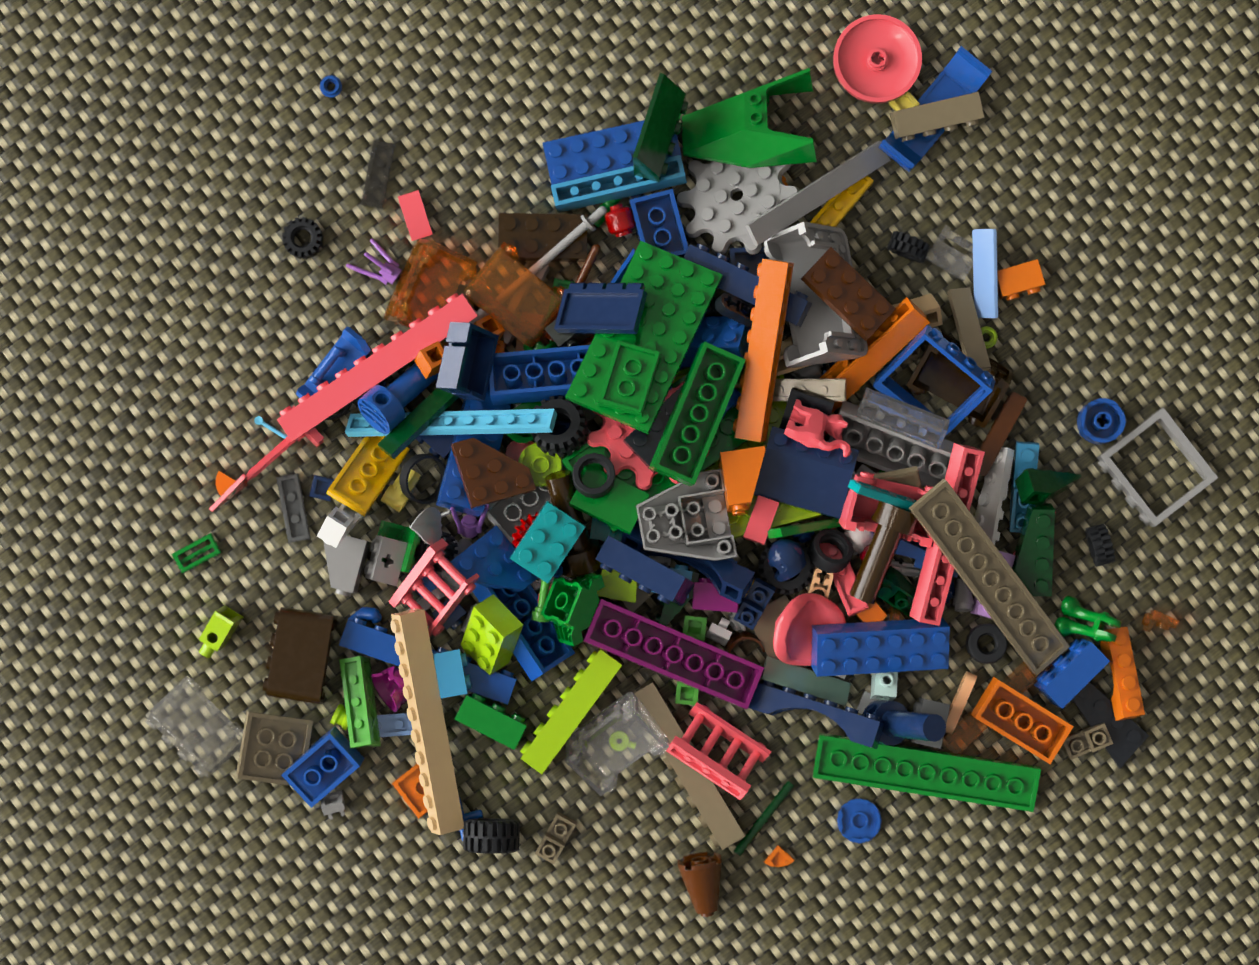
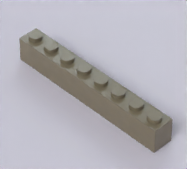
M651 682L631 694L632 700L629 701L631 708L635 713L640 712L643 717L640 721L646 732H652L655 738L651 741L657 751L662 750L666 758L663 761L669 771L674 769L678 777L674 779L681 790L685 788L689 796L686 799L692 809L697 807L701 815L698 816V819L704 828L709 827L712 835L709 837L714 846H720L724 850L745 837L714 783L665 751L675 736L682 738L684 733L654 683Z

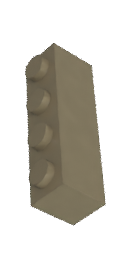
M979 92L889 113L895 139L902 138V142L915 139V134L923 133L924 137L937 134L936 129L944 128L945 132L958 129L957 125L965 123L966 127L979 124V119L985 118Z

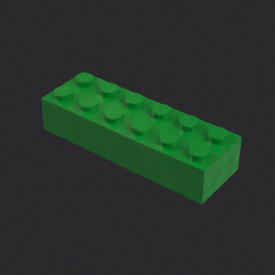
M707 342L699 345L649 469L685 485H695L746 359Z

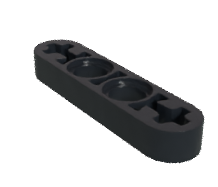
M723 293L715 300V308L720 314L752 328L750 314L755 305L729 293ZM741 309L748 314V317L742 313ZM786 320L782 341H785L791 335L790 325Z

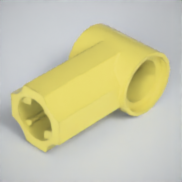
M412 469L408 477L410 493L421 477L420 474ZM399 474L393 485L391 484L385 491L381 502L400 513L409 499L401 490Z

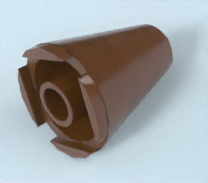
M707 852L693 853L684 856L683 862L677 861L678 869L694 909L702 917L712 916L718 910L722 859L721 854L713 852L714 856H708Z

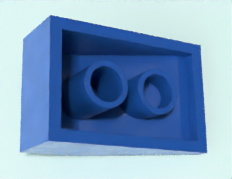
M334 726L283 772L281 776L312 808L359 768L365 758L356 748H350V742Z

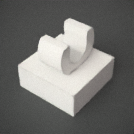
M722 617L718 625L712 623L705 637L725 646L732 632L726 630L730 621Z

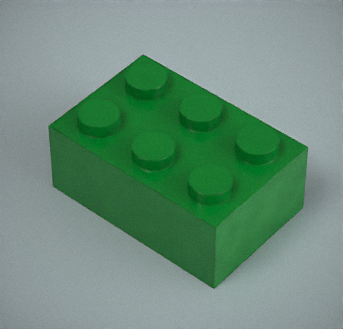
M479 694L466 695L454 720L515 750L528 726L525 723L526 718L516 713H513L512 716L505 713L506 708L497 703H493L491 706L485 702L486 698Z

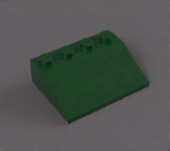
M663 73L659 74L633 155L634 175L660 182L661 176L665 177L669 164L666 161L668 155H673L676 143H673L675 135L680 133L682 122H679L681 114H686L689 104L686 101V93Z

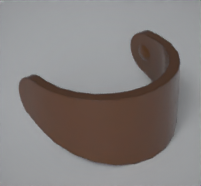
M747 631L736 632L731 635L725 646V651L730 653L736 643L748 639L757 642L763 653L765 649L758 637Z

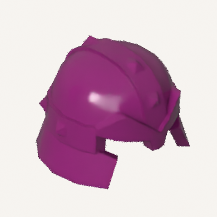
M392 666L380 673L371 675L373 686L382 701L390 710L397 712L407 701L403 695L404 681L399 673V668Z

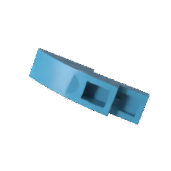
M1016 441L1010 496V532L1021 533L1028 504L1021 502L1015 480L1025 469H1037L1039 443Z

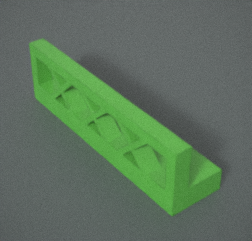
M356 656L340 659L350 748L379 747L381 742L374 687L371 680L370 658Z

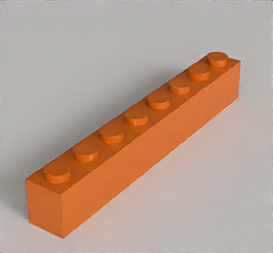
M762 259V263H759L757 268L759 283L754 289L756 302L750 314L752 328L747 334L749 347L748 352L744 355V359H746L744 365L746 367L745 373L742 374L740 379L741 396L738 397L736 404L739 412L738 418L735 419L733 424L735 438L755 442L767 440L794 267L792 262Z

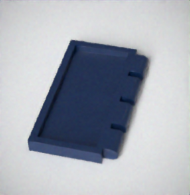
M570 283L569 289H564L554 329L557 333L637 334L647 298L644 283H628L627 285L626 283H608L607 285L606 283Z

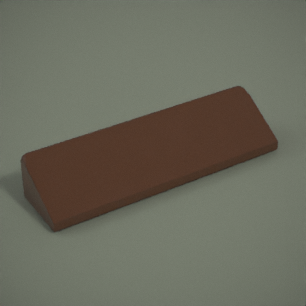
M1011 392L1008 395L980 447V450L985 452L979 473L981 476L988 474L1027 402L1025 397L1016 392Z

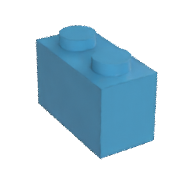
M461 649L433 654L440 697L446 698L468 694V689L472 688L470 675L465 676L464 667L468 666L466 653H461Z

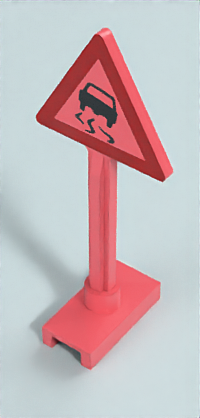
M315 427L293 442L287 436L254 465L246 475L242 474L209 509L211 512L215 511L243 490L249 480L259 475L296 441L299 442L306 436L318 448L324 442V437Z

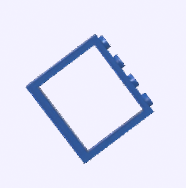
M927 325L876 375L873 387L927 432L944 438L993 391L995 380L988 371H983L977 366L973 358L964 355L955 343L946 340L938 329ZM924 340L928 341L980 385L944 422L889 377Z

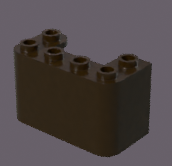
M281 607L280 611L275 612L274 624L277 625L276 634L272 633L270 641L273 653L272 656H268L266 666L267 669H270L269 677L265 678L263 683V691H266L267 696L324 704L325 692L322 687L326 685L325 678L331 641L334 633H331V631H334V626L336 627L337 615Z

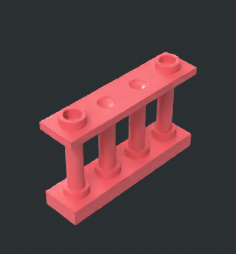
M443 538L429 546L389 600V603L394 608L403 603L404 605L407 604L411 609H423L413 599L414 595L412 593L418 591L439 613L434 620L425 611L427 626L429 627V637L432 635L436 637L444 630L443 624L465 595H469L476 588L475 582L480 577L476 573L469 579H466L444 557L445 553L443 551L449 544ZM434 563H439L460 585L457 592L434 571ZM424 577H428L450 599L446 606L427 589L422 580Z
M697 702L688 713L694 719L682 738L675 736L665 751L741 800L751 787L746 782V779L757 760L763 763L772 751L767 749L763 743L755 741L711 712L707 706ZM701 723H703L713 731L699 751L690 745V741ZM721 735L730 741L731 744L721 761L717 763L709 758L708 755ZM738 748L750 754L740 773L735 775L727 767Z

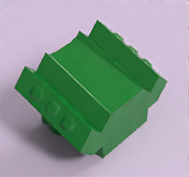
M589 573L579 576L572 581L563 577L554 578L540 615L554 623L560 643L574 647L584 641L581 631L590 626L599 603L597 591L605 587L602 575Z

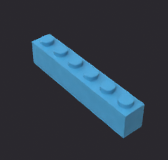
M681 155L667 158L666 163L669 164L668 171L665 177L661 176L660 182L634 175V167L630 166L551 185L557 212L561 213L685 184L687 181Z

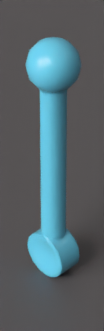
M257 416L254 419L257 425H263L284 439L287 437L286 434L266 423L262 417Z

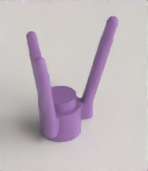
M370 239V242L389 263L383 264L368 252H365L364 256L381 268L379 273L382 276L360 267L346 264L347 268L377 279L385 285L388 282L393 285L402 272L398 268L400 265L374 239Z
M490 504L485 505L479 521L475 516L466 514L460 522L455 508L451 507L450 510L457 526V533L462 534L466 538H473L478 533H482V525Z

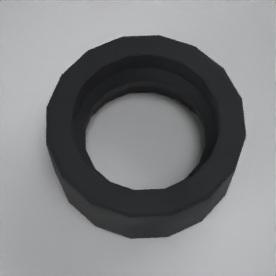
M590 453L582 456L575 463L572 472L574 486L585 497L593 499L603 497L614 487L616 479L614 465L610 459L602 454ZM597 463L606 469L607 480L604 485L599 488H589L584 485L581 480V471L586 465Z
M825 529L814 537L808 552L809 558L818 569L827 573H837L848 565L852 559L854 549L852 542L844 533L835 529ZM830 543L835 545L841 551L843 558L832 559L827 557L820 549V544Z

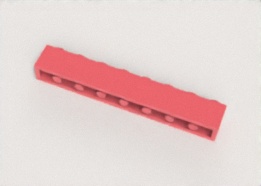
M954 443L945 480H947L970 511L985 452L975 447ZM932 541L931 548L927 547L909 616L921 623L940 626L954 568L934 541Z

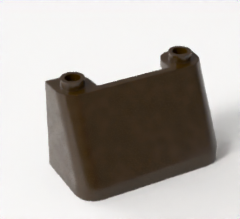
M941 332L946 340L955 343L962 352L960 341ZM930 343L906 385L916 395L926 394L929 391L956 407L964 403L980 387L976 381ZM990 357L991 368L986 371L995 380L994 389L967 415L968 422L976 427H986L1009 388L1013 377V372L1008 367Z

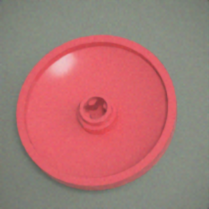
M881 14L864 16L848 25L839 36L833 54L834 71L842 87L853 97L868 103H887L900 98L914 85L922 65L921 47L914 32L902 21Z

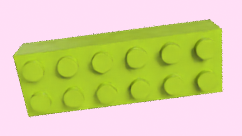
M602 649L599 652L593 651L587 659V662L590 663L586 670L582 668L573 678L576 681L575 685L572 688L568 686L560 696L563 699L559 706L554 704L548 712L547 716L550 719L546 724L541 722L533 734L536 735V738L533 742L528 740L520 750L523 754L520 759L540 774L544 773L622 666L621 663Z

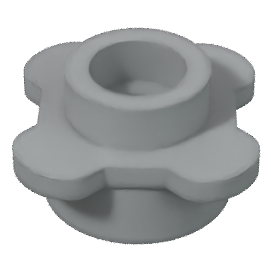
M730 613L728 615L730 626L739 633L746 631V626L734 620L736 613Z

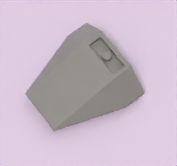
M721 469L700 472L695 485L688 486L680 482L636 505L644 550L711 561L737 557L734 536L731 535L726 509L725 487Z

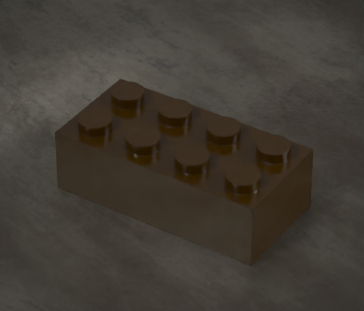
M499 213V261H538L583 222L581 219L582 214ZM588 229L551 262H585L587 258Z

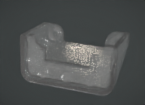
M628 692L571 734L566 741V763L602 796L606 792L614 790L617 786L618 774L648 752L654 756L664 754L669 747V740L640 699L633 692Z

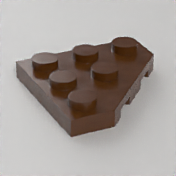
M470 438L451 444L471 509L536 490L530 469L527 466L483 442Z

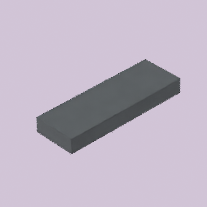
M299 474L276 477L288 543L311 539Z

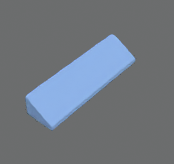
M974 229L972 231L974 305L978 318H998L997 230Z

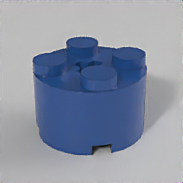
M1099 398L1087 403L1082 407L1077 417V428L1080 436L1092 444H1106L1115 440L1123 432L1126 423L1125 414L1115 401L1107 398ZM1100 417L1105 421V424L1101 426L1097 422V419Z

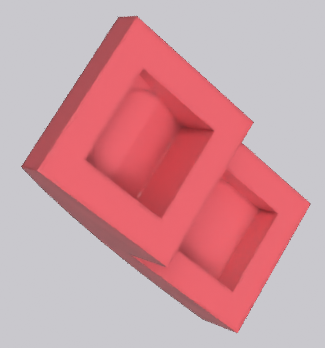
M419 190L398 196L411 240L414 241L433 235Z

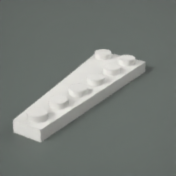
M1006 447L1001 448L988 474L984 477V484L974 516L994 545L995 541H999L1000 532H997L999 520H1003L1004 511H1002L1001 506L1002 501L1007 497L1008 482L1010 480L1015 451Z

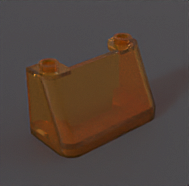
M419 239L415 243L386 308L384 318L403 328L411 329L409 324L418 318L423 321L429 317L428 311L437 305L442 308L448 304L446 299L456 293L459 284L473 279L477 271L476 265L478 262L433 240Z
M503 242L464 289V292L471 301L521 342L533 347L546 332L544 328L556 320L565 288L554 286L551 289L517 261L519 259L518 250L513 245Z

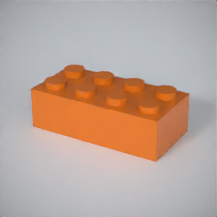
M995 677L992 678L970 714L1048 764L1052 763L1074 727Z

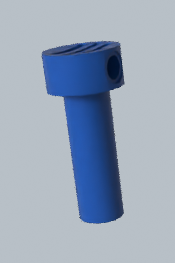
M414 363L386 388L380 385L372 387L358 400V408L365 420L380 433L388 434L405 419L406 416L403 408L438 378L439 373L425 379L416 363Z

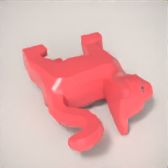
M796 399L784 434L806 447L819 448L824 451L840 448L843 450V457H848L851 454L850 445L842 440V432L848 426V422L844 421L842 415H827L818 409L803 406L801 401ZM795 423L802 424L803 426H795ZM824 431L835 440L830 443L826 442L823 439Z

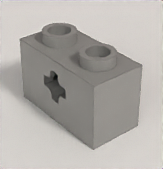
M376 535L370 545V560L365 564V578L397 586L408 543ZM382 557L387 558L386 563L381 562Z

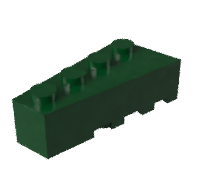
M1042 503L1041 505L1028 504L1021 528V535L1015 548L1016 556L1012 569L1032 596H1052L1055 509L1051 503Z

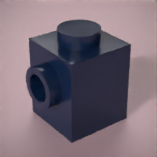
M447 599L443 605L446 606L450 599ZM459 603L443 626L446 630L449 628L455 630L463 623L461 618L468 612ZM436 610L432 612L433 619L435 620L439 613Z

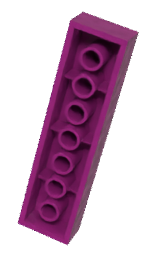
M599 599L590 626L582 632L583 642L744 709H748L764 670L762 666L603 599Z

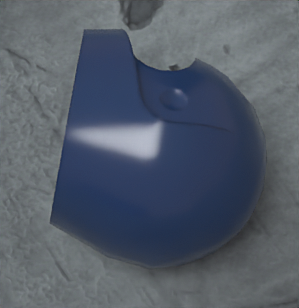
M791 539L776 541L768 552V564L777 568L774 578L779 582L794 577L806 566L805 554L801 545Z

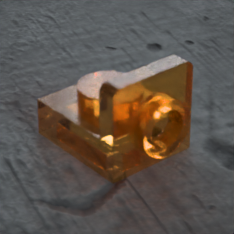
M1151 610L1150 613L1146 612L1142 620L1143 630L1146 632L1151 631L1155 621L1157 622V627L1167 631L1169 628L1176 629L1179 620L1156 610Z

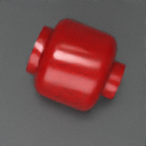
M622 203L610 206V211L605 214V221L610 234L620 237L633 233L632 229L635 228L636 224L630 207H623Z

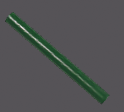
M790 781L784 784L734 849L736 854L739 856L743 854L795 785Z

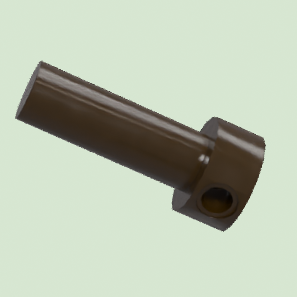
M561 470L551 473L545 477L552 504L585 525V529L561 563L563 575L566 577H576L597 571L601 568L599 567L601 562L596 560L601 550L600 542L596 539H589L582 512L569 506L576 491L571 471Z
M879 501L878 507L871 517L872 520L878 523V526L849 593L851 596L870 604H874L903 534L912 536L918 521L911 511Z

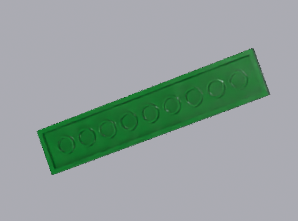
M819 733L812 777L1034 812L1041 767L902 745L879 744L878 748L874 749L852 742L848 737Z

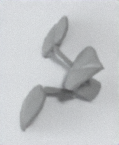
M435 507L426 508L416 517L410 529L416 532L426 544L432 545L441 539V518L451 514V510L448 509L440 514L439 510ZM456 511V512H457V515H462V514H463V513H461V512ZM466 538L460 539L459 542L455 540L454 542L458 544V547H455V550H458V554H454V557L456 558L471 546L472 542Z

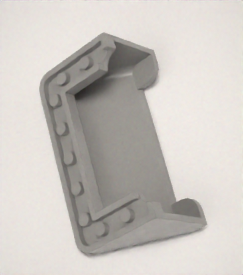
M802 222L782 230L764 241V252L767 257L794 263L790 292L795 294L797 290L807 295V301L812 303L801 327L789 322L793 345L786 347L784 350L783 358L786 367L796 368L850 360L867 354V341L863 340L801 280L806 272L830 247L853 267L848 239L841 228Z

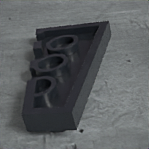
M1090 682L1072 699L1090 727L1105 723L1113 742L1112 745L1105 747V750L1109 753L1118 769L1126 763L1149 737L1131 719L1115 721L1112 702Z

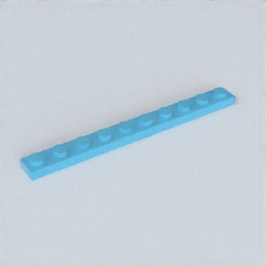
M555 409L444 411L420 435L553 433L557 413ZM405 412V416L407 417L411 412ZM361 413L350 414L345 429L348 437L388 435L374 429Z

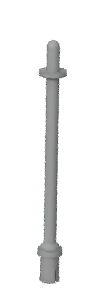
M599 207L588 218L582 214L581 219L583 222L493 301L482 303L483 306L476 312L478 317L473 319L471 323L473 324L491 313H494L496 316L497 308L588 228L595 231L596 228L593 224L607 212L606 207Z

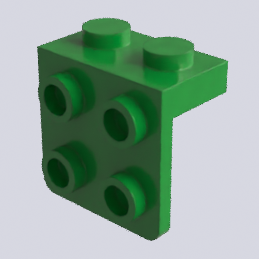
M382 520L378 532L379 536L408 543L401 571L409 573L415 563L414 553L420 544V536L410 527ZM382 557L381 562L386 563L387 558Z

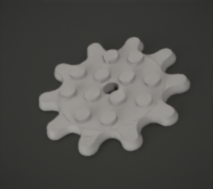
M698 160L691 161L688 165V172L695 177L696 185L692 190L680 192L676 199L680 207L692 208L695 211L694 219L686 226V234L690 238H696L703 233H710L714 238L712 252L715 255L717 253L726 254L730 244L735 241L742 242L749 254L759 253L762 245L753 244L745 225L800 191L796 186H786L782 183V175L789 170L791 164L747 168L715 161L710 164H703ZM742 191L743 196L740 200H732L733 192Z

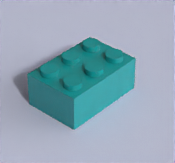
M546 501L511 554L510 559L548 584L585 529V525L549 501Z

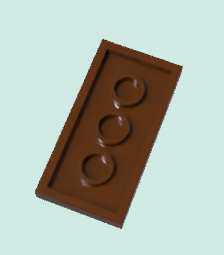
M832 247L801 278L817 296L865 341L873 335L896 309Z

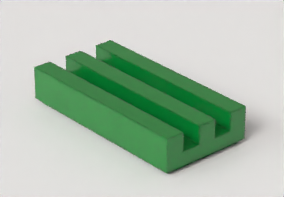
M210 533L176 551L172 556L181 573L184 574L221 554L222 551L219 549L213 534ZM210 540L211 544L181 560L178 556ZM214 548V552L202 557L201 559L189 564L186 567L183 566V564L187 561Z

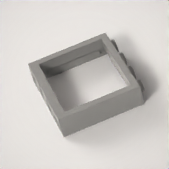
M1164 407L1157 410L1097 457L1101 470L1111 475L1113 478L1111 480L1112 484L1118 491L1122 490L1127 496L1125 498L1126 502L1131 508H1136L1139 511L1140 520L1150 527L1157 526L1218 478ZM1156 421H1158L1203 479L1157 516L1153 514L1110 458Z

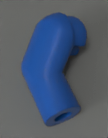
M362 607L348 618L353 621L354 617L361 620H371L372 623L376 624L381 621L382 615L377 608Z

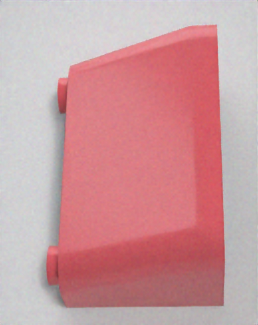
M861 471L860 474H855L854 480L915 500H919L933 488V486L925 485L924 489L875 478L873 473ZM850 489L838 523L846 530L855 531L857 527L859 531L875 532L878 523L872 520L871 517L878 507L879 500L857 494ZM919 521L915 525L912 536L906 534L902 536L906 541L920 542V546L931 548L933 541Z

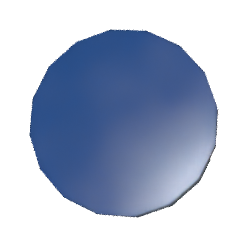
M857 798L849 800L842 805L838 812V829L843 837L851 842H868L878 834L881 828L882 819L880 811L873 803L866 799Z

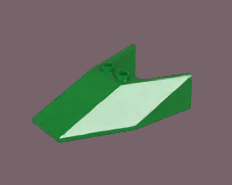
M810 68L682 116L683 156L747 168L817 162L813 138L772 131L768 128L767 107L770 103L769 96L813 92Z

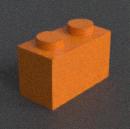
M1038 259L998 270V294L1000 299L1006 298L1007 301L1020 298L1019 294L1024 292L1032 295L1041 292L1040 288L1046 285Z

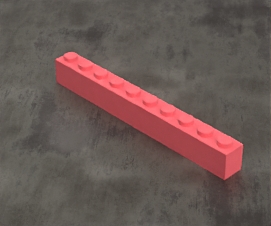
M458 293L453 294L446 299L448 304L442 308L437 305L428 311L429 317L423 321L420 318L409 324L411 329L404 334L400 330L390 337L392 342L386 346L381 343L372 349L373 355L367 359L365 356L360 357L353 362L355 367L349 371L344 368L335 374L336 380L330 384L328 381L323 382L316 387L318 392L312 396L307 393L298 399L299 405L293 409L291 406H288L279 412L281 417L277 421L292 442L369 391L372 387L406 366L416 358L421 349L447 338L450 322L469 323L478 317L464 294L459 296Z

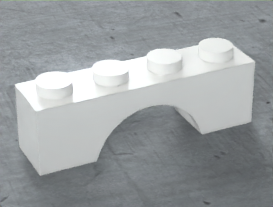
M344 504L339 508L335 507L326 517L317 537L326 544L337 548L363 516Z

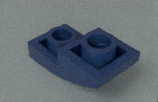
M756 577L734 620L753 630L776 588Z

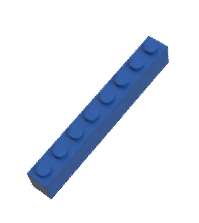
M355 617L353 621L347 620L339 646L396 666L400 665L399 655L395 651L396 638L394 635L387 633V628L375 625L374 628L366 626L367 621ZM438 647L437 650L432 649L433 654L449 651ZM467 657L468 666L464 667L465 676L470 675L472 686L468 691L508 705L517 680L513 677L514 673L501 669L500 673L495 672L489 675L478 665L471 663L472 658Z

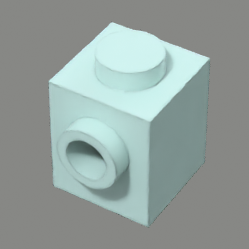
M898 672L872 673L870 699L893 701L897 696Z

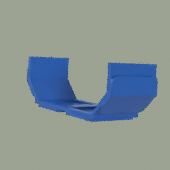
M960 46L957 53L920 97L918 102L920 105L975 93L991 75L992 71ZM944 128L936 129L937 134L925 137L923 133L915 134V139L902 142V138L895 139L894 132L892 131L878 148L906 171L910 172L945 130Z

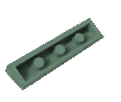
M769 656L766 657L761 679L846 706L851 686L850 682L831 676L817 677L813 670L785 664L779 659Z

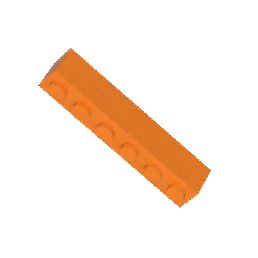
M908 297L895 307L894 312L867 340L868 351L865 356L837 361L820 378H846V398L848 399L871 377L875 376L886 363L890 362L900 350L906 347L912 339L930 324L924 312ZM835 401L832 413L841 407L843 401Z

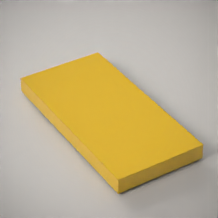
M386 436L364 437L326 492L329 496L364 517L410 450V448L406 447L395 459L391 458L377 445Z

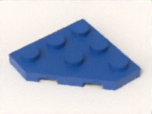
M497 525L450 562L466 579L477 573L480 577L475 583L482 584L485 587L511 589L513 592L520 593L538 578L510 559L515 548Z

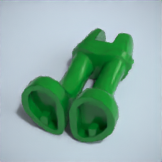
M1068 595L1063 599L1061 611L1065 616L1090 621L1094 624L1092 627L1066 617H1059L1054 626L1062 637L1080 634L1089 636L1097 642L1116 641V635L1103 630L1105 624L1120 628L1122 624L1120 620L1110 616L1108 612L1099 613L1081 607L1078 599Z

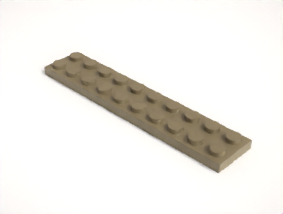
M942 479L909 507L1033 674L1037 676L1070 647L947 480Z

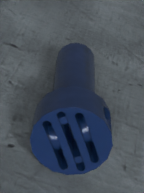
M876 700L871 702L862 714L864 717H866L867 713L880 717L879 722L885 723L879 744L896 745L905 738L936 742L941 740L946 732L945 721L938 714L908 712L904 705L897 701Z

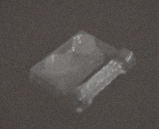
M945 225L928 253L926 260L964 281L973 267V243L954 233L949 226ZM945 238L971 252L970 258L945 244Z

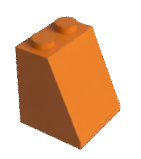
M765 446L720 452L718 465L722 471L725 487L724 498L727 514L732 513L733 516H740L746 514V511L749 510L766 451Z

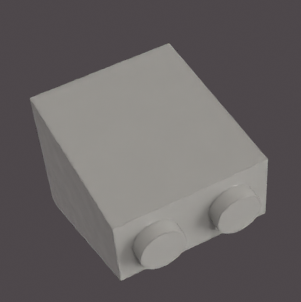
M346 536L337 548L324 542L331 588L336 589L335 593L351 597V593L357 594L371 542Z

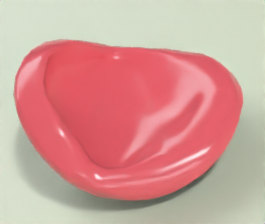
M804 593L796 596L787 604L775 621L773 648L777 658L789 665L811 666L812 625L846 623L843 612L834 602L820 594Z

